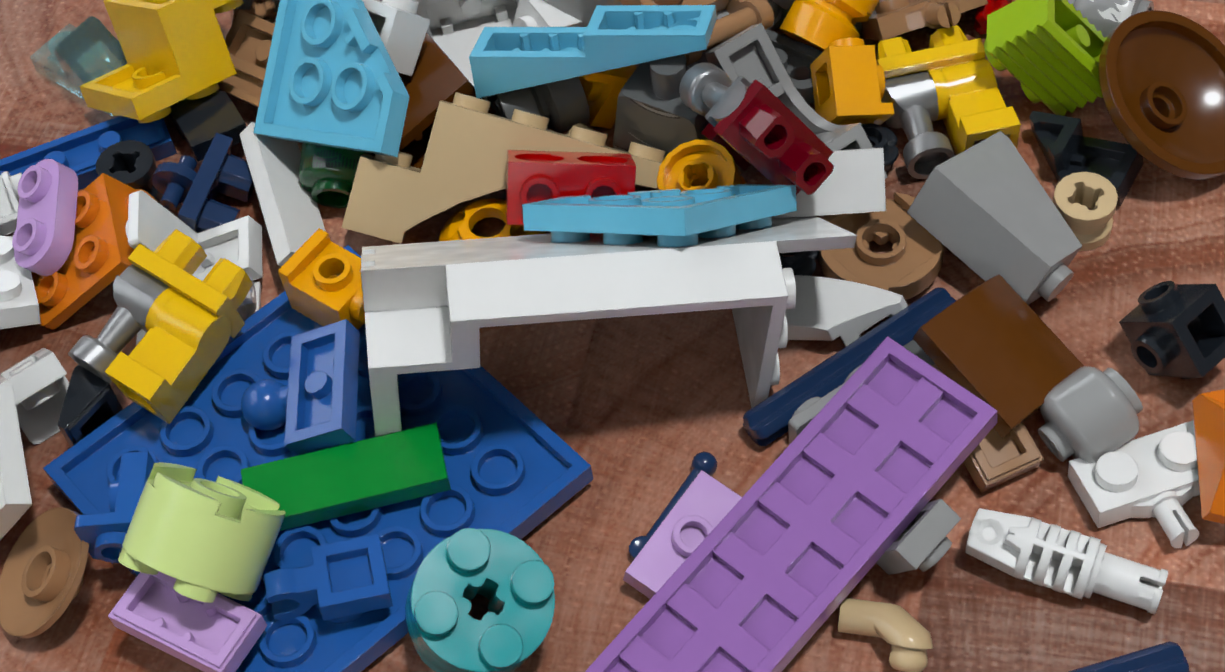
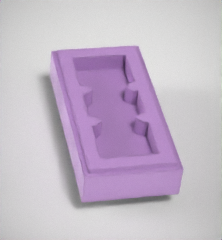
M701 470L627 568L623 580L651 599L742 497Z
M140 572L108 615L115 627L203 672H236L267 627L261 614L218 593L213 603L197 601L179 594L173 589L176 578L162 572H158L156 575Z

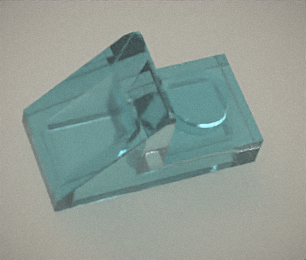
M94 16L88 17L78 27L69 23L30 56L39 74L83 100L85 99L79 86L127 64L119 41Z

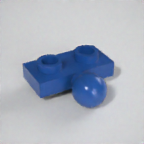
M345 319L292 336L288 385L285 386L272 379H263L251 384L244 392L241 400V410L245 420L254 428L263 431L275 430L285 424L284 446L296 456L356 441L360 332Z

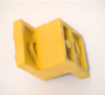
M104 0L127 64L79 86L87 107L112 113L113 116L138 120L139 123H149L169 115L172 111L170 106L185 98L194 100L215 93L219 89L218 82L237 74L216 14L241 6L244 3L243 0Z

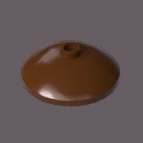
M1152 10L1128 17L1108 35L1099 58L1101 92L1106 109L1115 127L1138 154L1169 173L1194 180L1213 179L1224 175L1225 45L1200 24L1176 13Z

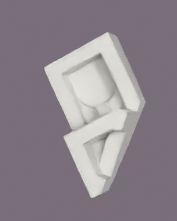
M883 148L833 151L834 153L828 159L834 165L833 172L815 193L807 195L801 190L796 196L797 211L772 216V218L886 211Z
M794 275L796 304L794 309H786L785 311L788 340L833 341L840 336L846 347L860 338L862 332L885 317H892L908 305L903 295L874 286L826 277Z

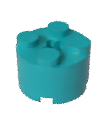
M464 528L444 539L422 561L409 589L405 604L409 635L421 660L434 672H513L539 647L550 629L555 609L553 573L528 544L506 532L493 529ZM477 594L489 600L487 608L491 611L487 612L481 620L474 619L468 614L472 604L469 600H473Z

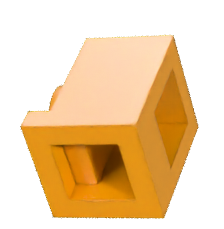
M861 38L838 39L831 42L810 64L815 112L825 120L837 125L855 123L881 125L894 115L893 102H881L885 92V73L882 66L877 64L875 45H864V40Z
M319 228L278 270L292 309L321 326L345 319L357 330L365 324L360 271L361 258L333 243L330 240L329 234Z

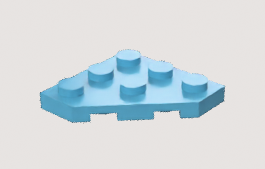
M280 0L253 133L282 140L398 157L410 96L363 1Z
M738 184L716 186L714 189H696L682 192L680 189L627 192V195L593 198L590 195L566 196L522 204L524 231H550L551 242L554 243L590 240V233H603V244L606 245L643 242L644 235L657 236V245L659 247H686L697 245L698 237H731L736 235V229L748 230L772 227V216L797 211L796 185Z

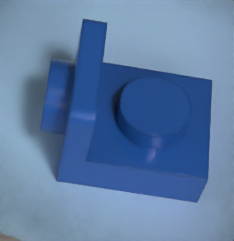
M149 451L122 453L119 480H113L109 487L110 512L76 516L74 531L81 542L89 543L88 553L93 559L120 563L118 558L123 548L124 538L147 478L155 463Z

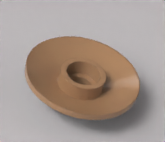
M57 507L42 513L26 527L12 547L0 576V625L8 634L22 639L40 635L61 617L71 601L80 592L84 582L89 543L81 542L74 531L75 519L79 515L75 511Z

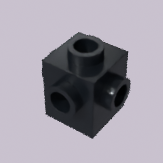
M1173 281L1158 283L1144 291L1138 298L1139 305L1119 321L1131 343V352L1134 358L1146 369L1148 375L1174 376L1181 379L1202 378L1225 358V300L1216 284H1175Z

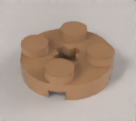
M894 192V200L886 198V211L826 215L824 220L856 234L857 237L854 248L818 250V261L826 278L874 286L903 295L904 299L907 300L923 292L938 276L943 263V244L907 213L915 198L907 194ZM874 240L877 244L882 245L890 241L893 243L892 251L888 253H874L869 250L868 242Z

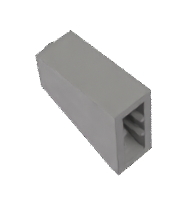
M1001 131L934 167L907 211L911 217L985 282L1000 274L1028 305L1041 296L1046 301H1051L1064 289L1074 275V272L1068 266L1081 249L1082 244L1010 138Z

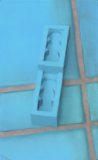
M596 5L587 27H484L469 56L476 98L705 50L717 20L716 5Z

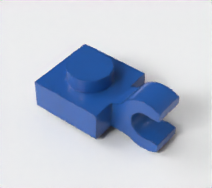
M379 533L310 547L313 565L300 568L277 569L264 574L267 600L269 603L272 602L275 620L298 617L306 613L317 603H319L323 621L393 606Z

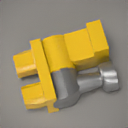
M958 25L937 29L935 33L930 35L929 49L912 52L908 40L902 37L881 40L878 43L877 64L882 66L885 73V92L881 102H893L894 115L886 120L885 123L891 128H903L909 140L903 150L904 161L909 174L917 179H928L934 167L955 156L949 139L944 134L933 131L932 121L943 119L956 155L974 146V141L987 139L999 131L1010 138L1016 149L1018 146L1020 121L1013 106L1006 107L997 87L993 68L985 58L983 42L981 38L968 40Z
M177 229L154 252L140 243L128 257L132 265L128 266L120 276L116 275L113 283V298L117 308L96 339L89 335L82 336L68 353L77 364L109 384L113 381L127 398L168 424L172 422L220 356L230 336L235 338L245 325L237 309L253 285L247 273L226 258H220L203 281L194 277L193 273L205 260L207 254L197 242ZM141 329L146 331L145 336L129 356L121 351Z

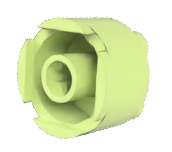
M154 463L124 538L123 548L118 561L125 567L141 573L156 575L158 572H162L176 578L173 589L179 594L197 601L213 603L218 592L237 600L250 601L253 593L258 588L286 512L278 510L280 504L275 500L232 480L220 476L217 477L216 482L194 478L197 469L172 463Z

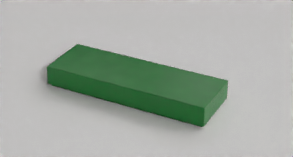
M437 423L241 469L242 484L275 500L280 504L278 510L286 512L280 531L451 490Z

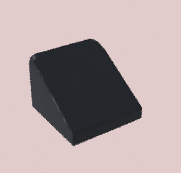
M77 365L71 375L57 425L70 447H72L123 410L108 382L81 365Z

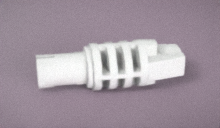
M981 508L978 509L974 517L965 551L967 554L1015 578L1033 582V584L1045 586L1081 600L1083 597L1090 599L1093 592L1147 610L1148 613L1154 615L1163 593L1162 587H1164L1168 576V570L1162 568L1159 570L1105 552L1107 545L1100 543L1101 539L1092 536L1088 537L1073 530H1066L1061 528V526L1048 524L1033 517Z

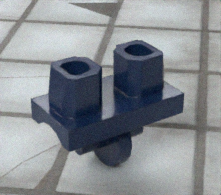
M217 132L197 173L194 171L197 161L191 156L183 155L178 163L163 162L159 164L152 177L153 186L163 195L159 204L168 211H175L178 204L182 203L178 218L197 233L239 219L240 209L215 201L218 193L247 203L254 189L247 160L231 154L233 138Z

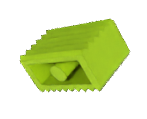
M1015 0L987 15V36L984 42L985 54L996 70L1003 71L1007 69L1020 81L1021 87L1030 101L1033 103L1042 101L1056 115L1064 116L1067 111L1073 113L1077 106L1083 108L1087 101L1093 103L1097 97L1103 98L1099 81V58L1107 37L1104 38L1101 30L1097 31L1094 24L1089 23L1087 17L1083 18L1080 10H1075L1073 3L1069 4L1067 0Z

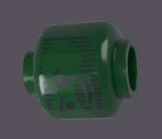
M303 143L299 166L300 183L304 189L311 193L312 199L318 204L331 208H347L360 156L364 153L372 156L375 155L374 153Z

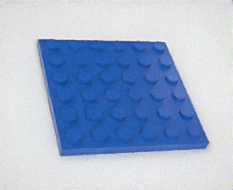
M349 245L344 247V249L361 258ZM284 291L244 320L245 325L235 338L230 336L220 356L170 424L137 403L132 402L43 467L51 482L79 514L83 515L110 512L109 487L113 480H119L122 453L149 451L155 463H172L197 469L194 478L216 482L217 477L220 476L242 484L241 469L296 456L284 446L285 424L271 431L254 428L245 420L242 414L241 400L246 389L259 380L272 379L285 386L288 385L291 337L323 326L292 309L287 294ZM365 324L358 330L360 332L356 441L353 442L375 437ZM481 365L480 368L397 374L401 429L403 431L437 423L451 490L279 531L258 588L253 593L251 600H237L218 592V594L261 614L267 624V627L236 672L363 671L409 633L405 614L407 595L419 566L437 544L464 528L499 530L522 539L593 480L591 465ZM377 533L380 534L392 607L323 621L319 603H317L306 613L298 617L284 620L274 619L272 602L269 603L267 600L264 574L277 569L300 568L313 565L310 547ZM128 568L135 577L140 573Z

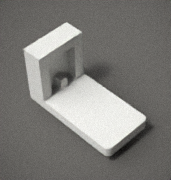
M143 190L129 194L128 220L125 229L128 243L133 249L140 243L154 252L177 229L197 242L207 254L205 260L193 273V276L199 280H204L220 258H226L241 267L253 281L263 277L262 226L249 215L197 233Z

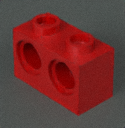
M507 150L506 224L524 225L522 204L566 196L590 195L593 198L627 195V192H635L636 164L631 154Z

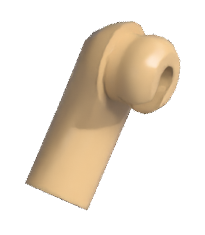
M845 598L840 605L838 632L884 639L887 643L891 644L892 651L889 656V663L895 670L921 672L927 667V649L933 648L931 634L901 606Z

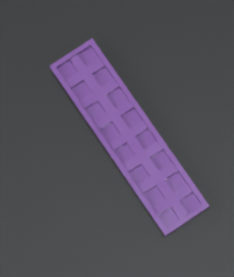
M887 336L585 672H782L881 558L890 545L900 536L997 424L998 411Z

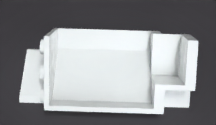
M817 216L772 218V227L748 230L736 229V235L731 237H698L697 245L686 247H659L657 245V236L644 235L643 242L606 245L603 244V233H590V240L574 243L551 242V234L362 247L360 271L375 437L402 431L397 374L480 368L479 328L732 309L751 407L753 408L768 398L771 385L779 384L780 363L777 350L778 348H786L788 342V326L785 311L786 309H794L796 304L794 273L792 268H782L779 253L854 248L857 235Z

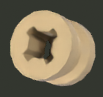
M1090 172L1072 173L1062 178L1056 185L1053 203L1082 244L1079 251L1094 250L1104 245L1110 238L1113 215L1115 214L1118 201L1114 185L1105 177Z

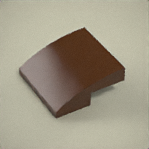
M1000 274L977 286L921 326L913 337V340L947 377L998 411L997 424L993 428L1002 438L1034 412L1040 411L1046 395L1057 384L1084 366Z

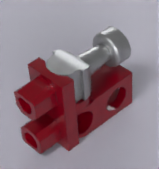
M708 62L692 66L682 77L679 87L681 100L691 110L705 116L709 122L701 134L708 140L724 146L733 157L737 166L743 171H746L752 165L772 185H796V196L801 190L807 195L814 194L833 172L834 165L828 159L834 152L765 85L756 79L751 84L745 77L739 76L732 84L726 72Z

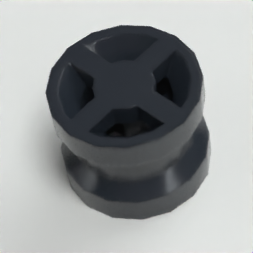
M135 140L120 141L109 146L100 154L96 162L98 177L105 173L134 189L145 190L158 203L160 202L163 195L156 190L152 183V177L157 169L156 159L148 145Z

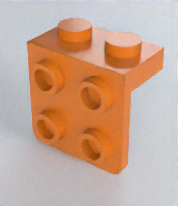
M102 173L84 190L78 192L74 241L67 260L58 271L49 276H41L31 271L39 303L41 326L51 330L59 327L113 282L116 275L120 276L128 266L132 265L128 257L134 249L128 243L125 229L128 220L129 194L142 189H134ZM143 190V191H144L145 193H147L150 197H152L154 200H156L151 194H149L148 192H146L145 190Z

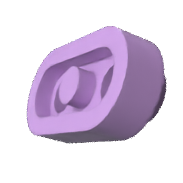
M44 159L26 169L19 180L17 189L19 195L17 225L12 239V246L14 248L15 261L19 266L41 276H49L62 267L73 246L78 176L73 169L53 159Z

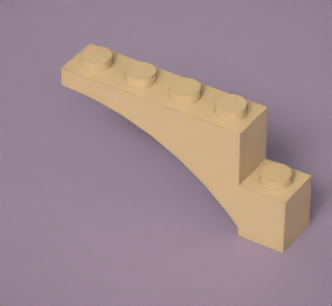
M455 92L453 103L443 100L439 101L421 169L410 166L413 156L400 151L398 152V157L380 154L372 156L365 153L360 156L341 228L401 244L406 231L420 222L459 203L506 189L507 150L631 154L636 164L635 184L658 189L657 176L659 166L663 162L666 151L632 141L628 152L605 146L607 134L573 125L570 136L547 130L549 122L547 117L514 109L512 119L488 113L490 101Z

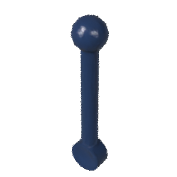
M704 451L697 453L693 457L691 463L693 470L646 536H639L631 541L629 553L632 561L649 541L702 470L710 476L715 473L717 469L715 456Z

